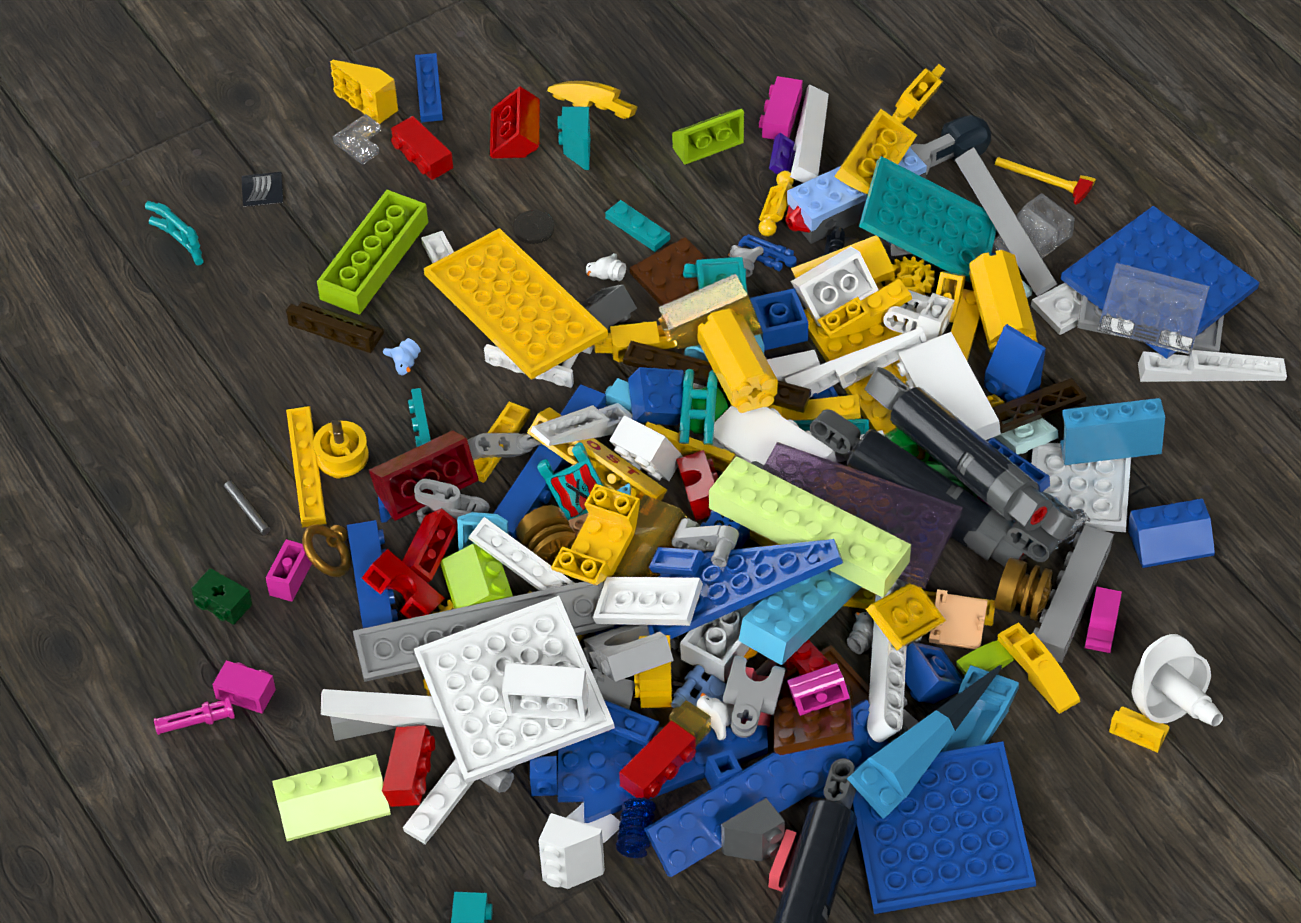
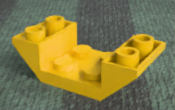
M595 484L584 504L589 513L571 549L565 547L560 549L551 569L587 583L598 585L605 581L606 577L614 575L635 534L640 499Z

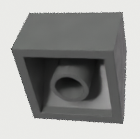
M624 285L602 288L580 303L608 330V333L610 332V326H613L618 321L619 323L626 321L631 317L630 313L637 309Z
M765 798L721 824V851L726 856L761 862L769 857H776L784 837L785 821L768 799Z

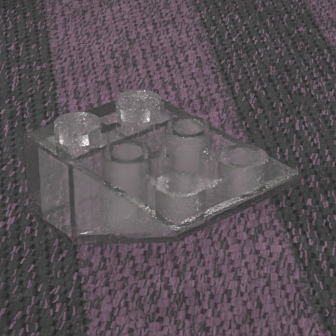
M1043 193L1028 202L1016 215L1041 258L1073 236L1075 218ZM999 234L994 240L993 247L1010 253Z

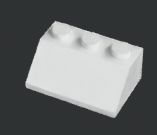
M851 246L791 281L801 302L818 326H820L818 319L857 296L860 300H863L879 290L860 252Z
M551 813L539 838L543 881L552 887L569 889L603 875L605 868L602 829Z

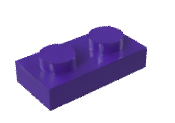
M782 133L775 136L769 169L777 175L781 171H792L796 153L793 150L795 142Z

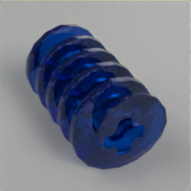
M631 798L623 803L619 832L617 834L618 840L616 842V849L623 856L629 858H643L647 856L645 849L650 847V841L644 828L653 824L652 821L655 817L653 812L656 809V804L653 801L645 798Z

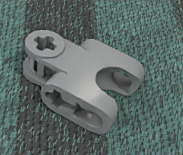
M422 479L417 482L414 488L417 502L427 505L417 511L419 523H422L425 513L434 512L441 508L456 520L459 516L471 512L488 513L490 508L484 499L460 494L459 488L451 484ZM430 489L433 491V495L422 493L421 491Z
M741 656L734 657L723 702L734 705L731 729L736 736L747 738L753 735L757 729L761 712L774 715L784 679L785 668L774 666L767 679L753 681L745 672L746 658ZM743 718L748 719L746 724L741 723Z

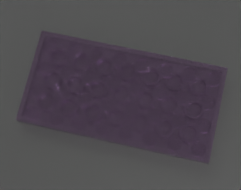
M779 442L774 446L762 468L792 485L911 544L910 562L898 579L924 589L962 514L963 507Z

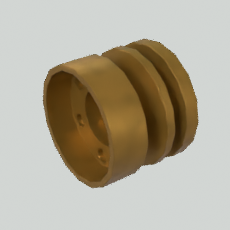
M553 505L542 506L524 516L516 528V534L521 544L551 566L562 547L571 549L577 538L563 511Z
M1010 557L1000 580L995 599V608L1011 613L1017 603L1021 604L1020 615L1025 617L1029 607H1032L1030 619L1037 621L1049 599L1052 587V570L1045 568L1041 578H1039L1040 566L1036 565L1031 574L1028 575L1026 574L1027 563Z

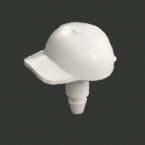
M1178 634L1163 636L1152 643L1142 656L1132 685L1133 700L1141 713L1157 723L1175 721L1186 713L1212 726H1218L1223 720V716L1218 708L1212 703L1211 698L1205 694L1211 679L1210 666L1207 660L1197 654L1193 646Z

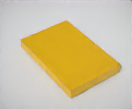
M916 580L871 604L866 609L896 650L903 648L946 621Z

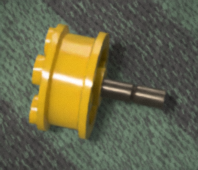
M331 420V423L324 425L318 430L313 439V448L318 467L329 476L334 478L352 476L361 471L367 464L369 451L366 434L360 426L353 422Z

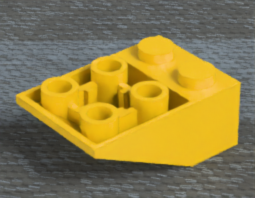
M337 60L330 61L334 92L339 98H343L353 108H357L368 119H372L378 124L398 111L395 81L388 74L378 68Z

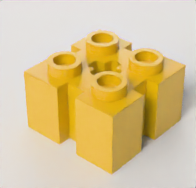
M666 635L671 650L670 635ZM671 662L634 675L635 698H640L641 708L672 707Z

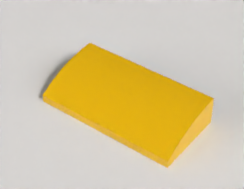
M880 109L834 177L846 185L868 194L877 160L882 156L899 164L917 137V134Z
M875 235L850 245L860 252L876 284L895 277L894 268L878 236ZM850 246L791 268L795 279Z

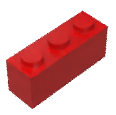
M414 116L391 128V142L397 150L400 149L405 154L407 160L413 162L422 174H426L431 180L453 169L452 152Z
M442 508L424 517L402 562L425 582L432 581L458 528L457 520Z
M671 720L619 772L620 786L642 803H645L650 797H655L660 792L662 785L668 779L672 780L685 762L688 763L693 759L696 754V738Z
M426 725L396 727L382 793L390 807L420 805L422 794L426 792L425 780L427 773L431 769V753L435 750V738L431 736Z

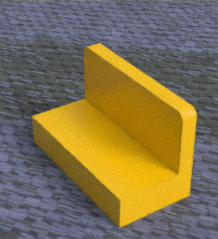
M1121 707L1119 711H1115L1112 717L1109 732L1158 753L1169 731V726L1151 721L1140 713Z

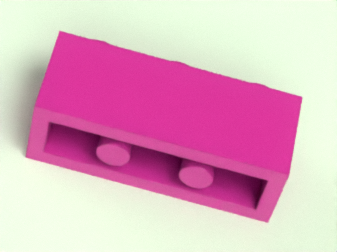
M777 76L775 84L770 85V100L766 99L764 105L765 115H761L759 121V128H762V138L775 139V136L779 133L788 138L790 137L802 98L803 80Z

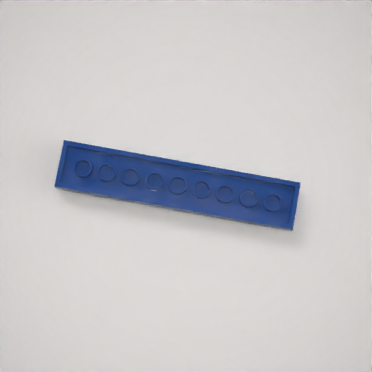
M862 700L853 705V741L785 755H779L774 752L644 828L667 876L672 877L721 848V824L765 798L768 799L779 813L825 786L831 765L836 760L846 758L853 762L854 767H857L889 744L887 739L879 743L873 740L868 733L867 721L870 713L868 711L870 706L868 700Z

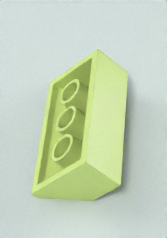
M376 755L272 781L287 841L391 815L388 802L382 793L383 779Z

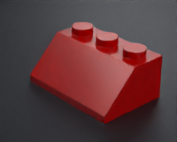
M521 86L491 109L490 157L525 158L539 147L540 99Z

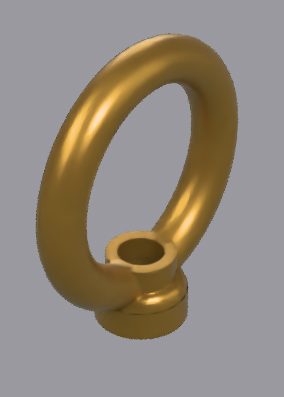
M319 524L309 526L303 533L302 544L310 562L319 571L332 577L343 576L349 571L351 556L345 544L348 537L346 529L340 525H333L331 528ZM314 535L325 536L327 544L338 549L341 557V565L339 567L328 565L318 556L312 542Z

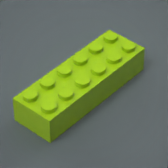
M386 190L317 280L320 300L360 315L428 224L426 204Z

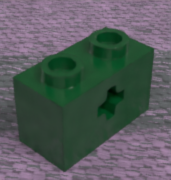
M211 568L191 588L194 604L201 610L206 609L219 620H226L233 625L252 605L249 589Z

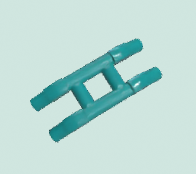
M147 201L145 209L163 217L160 219L151 216L149 224L159 227V229L173 236L191 253L196 265L203 264L204 260L201 255L197 232L176 216L168 206Z
M687 369L683 381L679 443L689 444L690 419H705L704 445H713L718 378L714 371L711 370L708 376L707 390L693 389L694 371ZM692 399H706V410L691 409Z

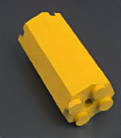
M1004 250L995 251L996 255L990 256L989 252L983 253L969 263L971 283L988 347L992 353L1006 324L1038 342L1015 254Z
M730 308L711 313L707 317L708 322L705 325L702 322L698 326V342L731 405L736 407L740 413L770 406L773 404L774 396L777 394L778 380L743 315L740 313L738 315L735 314L734 310Z

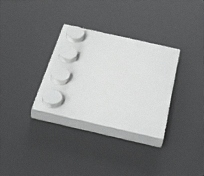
M1047 443L1033 448L1031 464L1050 476V486L1043 492L1057 497L1062 504L1078 517L1072 528L1083 529L1085 525L1103 531L1126 532L1131 458L1064 465L1060 443Z

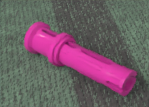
M227 696L222 701L210 704L208 701L204 702L200 708L154 718V724L157 734L160 735L161 733L203 722L211 725L216 720L228 717L234 719L235 715L230 696Z

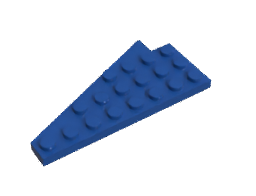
M834 539L736 549L731 550L727 565L724 567L714 565L713 561H711L714 552L703 553L705 556L696 576L660 573L659 577L700 578L703 585L690 626L648 625L649 633L652 635L661 632L664 635H670V639L836 567L843 563L838 545Z
M767 725L757 726L755 733L747 738L736 736L732 732L731 726H726V738L724 740L717 739L715 730L711 726L682 727L696 738V754L690 762H685L679 768L677 775L672 780L668 779L662 785L660 792L655 797L706 778L704 771L708 756L732 749L738 763L741 764L767 754ZM658 727V729H657V731H656L654 737H655L664 727ZM606 731L558 749V802H584V823L593 822L609 814H614L642 803L620 786L619 772L645 746Z

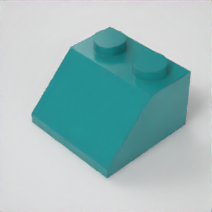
M562 107V116H558V129H562V132H559V145H563L564 155L584 170H589L591 141L589 107Z

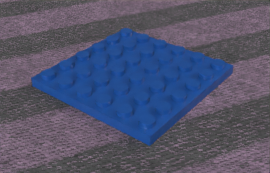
M1155 206L1149 208L1061 274L1062 281L1082 296L1087 297L1095 306L1097 305L1099 309L1110 315L1111 318L1134 324L1133 334L1135 336L1156 341L1151 342L1141 339L1166 359L1177 352L1178 349L1158 344L1162 331L1194 339L1257 290L1260 283ZM1137 326L1159 331V333L1137 328ZM1136 329L1142 330V331H1146V332H1150V333H1154V334H1157L1158 336H1154V335H1151V334L1139 332V331H1136ZM1135 332L1141 333V334H1144V335H1148V336H1152V337H1156L1157 339H1153V338H1149V337L1137 335V334H1135Z
M1003 741L939 752L908 796L885 818H882L856 790L853 806L857 817L858 833L874 914L1036 886Z

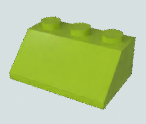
M742 109L731 110L672 132L673 149L683 164H689L744 143V111Z
M471 544L441 560V568L454 609L513 597L502 563L478 545Z

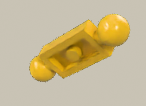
M781 171L776 177L778 185L770 188L759 218L761 222L758 228L763 236H772L777 229L775 222L782 220L787 207V191L794 188L792 186L794 178L790 177L791 172Z

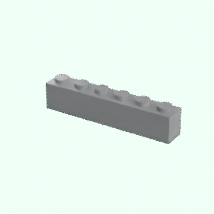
M1088 525L1084 526L1081 534H1076L1073 542L1075 549L1073 552H1068L1064 564L1067 566L1066 570L1060 571L1056 584L1059 586L1057 590L1052 589L1048 599L1050 606L1042 611L1039 621L1042 625L1040 628L1036 627L1033 632L1053 655L1055 660L1060 663L1065 658L1112 546L1114 534Z

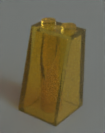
M736 274L658 307L661 317H658L661 328L668 342L673 341L677 349L700 345L698 342V326L702 322L705 325L708 322L707 317L711 313L728 308L734 310L737 315L738 313L743 315L754 336L762 334L749 296Z
M644 495L640 500L635 534L612 577H659L660 573H652L649 568L657 548H675L672 545V540L682 519L689 518L680 508Z

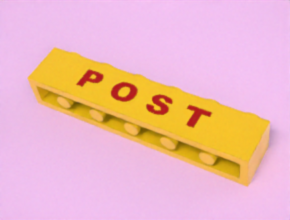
M550 407L538 413L527 432L529 435L572 465L579 462L574 456L572 448L579 442L583 443L588 457L604 487L617 491L629 483L631 486V496L640 499L639 512L646 517L656 510L667 492L666 488L594 438L547 446L531 432V429L535 425L561 417L562 415Z

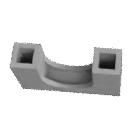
M624 625L584 640L586 647L583 648V652L587 662H591L593 667H596L599 672H603L605 676H608L615 682L674 661L666 635L661 632L650 635L647 625Z

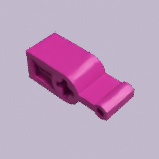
M1101 587L1096 588L1085 648L1110 653L1122 594L1121 591Z

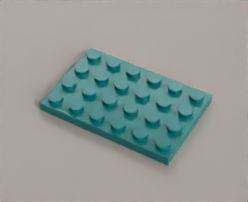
M882 156L877 160L859 227L950 273L965 275V281L971 283L969 263L983 253L989 252L991 256L997 230L985 209Z

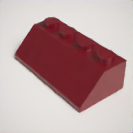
M453 430L369 470L375 492L394 521L427 506L417 502L415 499V485L422 479L457 486L459 490L479 481L467 438ZM430 489L421 491L422 493L433 495V491Z

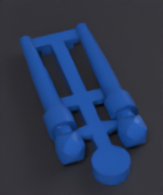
M750 234L744 236L739 241L738 246L740 247L746 245L754 249L761 246L764 254L763 256L759 255L756 260L764 263L767 267H774V270L780 271L783 268V264L779 261L785 262L787 267H794L797 264L794 251L789 248L786 249L782 245H775Z

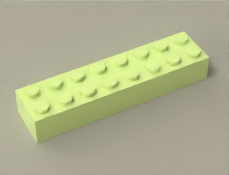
M737 456L709 490L710 509L780 545L834 539L838 545L843 563L829 570L882 598L885 597L910 562L911 544Z

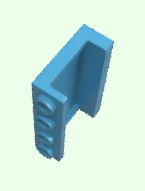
M1160 398L1064 409L1062 412L1065 426L1064 440L1060 441V448L1064 465L1162 454L1165 414Z

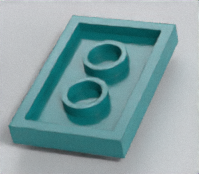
M743 257L697 260L696 271L703 324L705 325L708 322L707 317L711 313L730 308L734 310L735 314H742L747 324L750 325L751 317Z

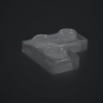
M364 114L333 136V143L363 165L379 154L378 146L369 139L381 131L380 124L367 114Z

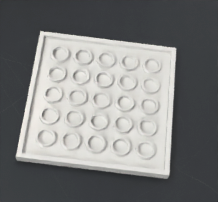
M559 596L414 648L416 658L466 784L615 728ZM524 662L528 665L546 663L558 667L576 665L580 668H585L589 690L586 721L507 716L502 694L506 663Z

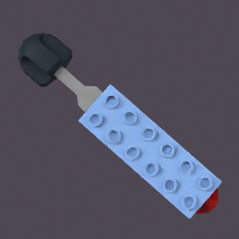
M974 115L957 118L943 125L940 138L927 144L911 145L898 165L926 179V175L931 167L950 158L955 161L956 158L973 147L979 156L982 155L991 142L990 128L986 121ZM840 167L787 191L786 223L790 230L795 232L801 231L811 244L827 237V235H831L832 230L836 227L844 229L861 221L868 194L860 192L834 177Z

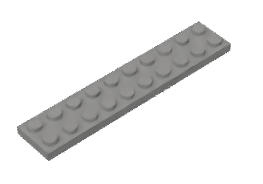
M584 581L354 630L353 636L364 682L421 670L414 648L556 596L560 597L576 636L614 628L615 624H596L593 619L604 582L593 585Z

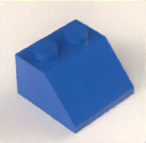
M912 642L907 647L905 682L911 689L910 694L915 700L934 704L959 692L963 678L942 648Z

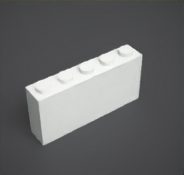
M951 332L898 352L899 363H897V368L901 377L906 376V385L910 389L915 387L923 388L985 440L1001 434L999 419Z
M731 406L714 424L712 446L727 449L734 453L735 457L737 456L749 463L757 461L786 476L787 482L808 493L811 492L810 486L816 478L823 479L838 464L833 449L816 439L810 431L805 432L800 429L793 420L783 418L774 408L762 407L740 413L736 407Z

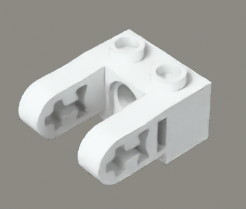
M908 290L912 295V300L907 302L908 305L903 304L900 307L893 306L889 308L883 319L887 328L902 334L921 327L926 341H929L944 333L949 324L955 300L935 293L928 297ZM893 315L897 316L898 322L894 321Z

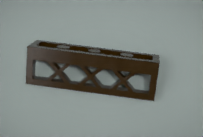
M302 301L299 306L290 304L286 309L289 326L368 353H372L384 334L381 328Z
M1070 378L993 407V410L999 419L1000 433L1002 434L1086 402L1087 396L1074 379ZM1030 410L1034 411V413L1025 414V412H1028ZM1013 418V421L1003 424V421Z

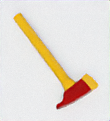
M997 157L995 161L996 166L1066 189L1073 193L1075 205L1079 204L1087 196L1096 181L1095 178L1080 176L1078 182L1068 181Z

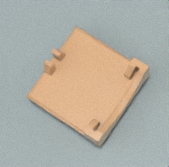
M937 589L935 606L946 621L930 631L929 642L972 650L979 648L988 600L947 594V591Z

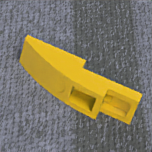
M568 81L554 84L548 87L547 90L553 93V97L558 100L564 101L566 99L573 102L572 105L574 107H590L595 103L597 108L612 110L615 112L614 115L623 119L632 117L637 110V106L618 98L621 92L620 89L601 83Z
M897 279L863 300H860L857 296L818 319V323L829 338L858 333L884 322V316L889 308L902 306L912 300V295L902 281Z
M1018 622L998 634V641L1028 673L1030 683L1059 714L1080 702V697L1067 675L1034 633L1029 634Z

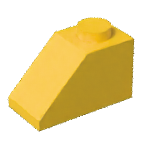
M942 271L940 272L936 294L955 300L949 321L954 322L966 276Z

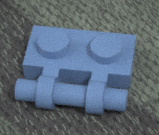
M696 665L693 671H689L686 675L683 686L674 693V700L671 706L679 710L684 705L689 708L684 717L700 727H709L710 725L705 721L703 713L697 708V701L701 693H705L708 697L717 698L723 702L727 684L714 675H711L706 682L701 677L705 671L704 668ZM693 688L700 691L696 699L690 695Z

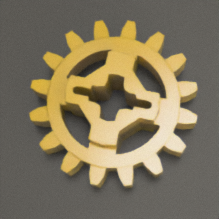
M905 256L901 262L898 259L894 260V265L892 264L897 278L892 277L885 280V286L900 279L910 291L925 295V292L931 293V288L934 287L935 272L931 270L930 264L924 265L923 259L917 262L915 257L908 260Z

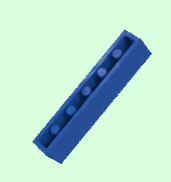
M376 520L347 525L363 628L398 621L396 609L391 610L390 604H395L393 589H387L380 595L362 579L372 563L386 551V549L381 550L380 546L385 544L383 529L378 530Z

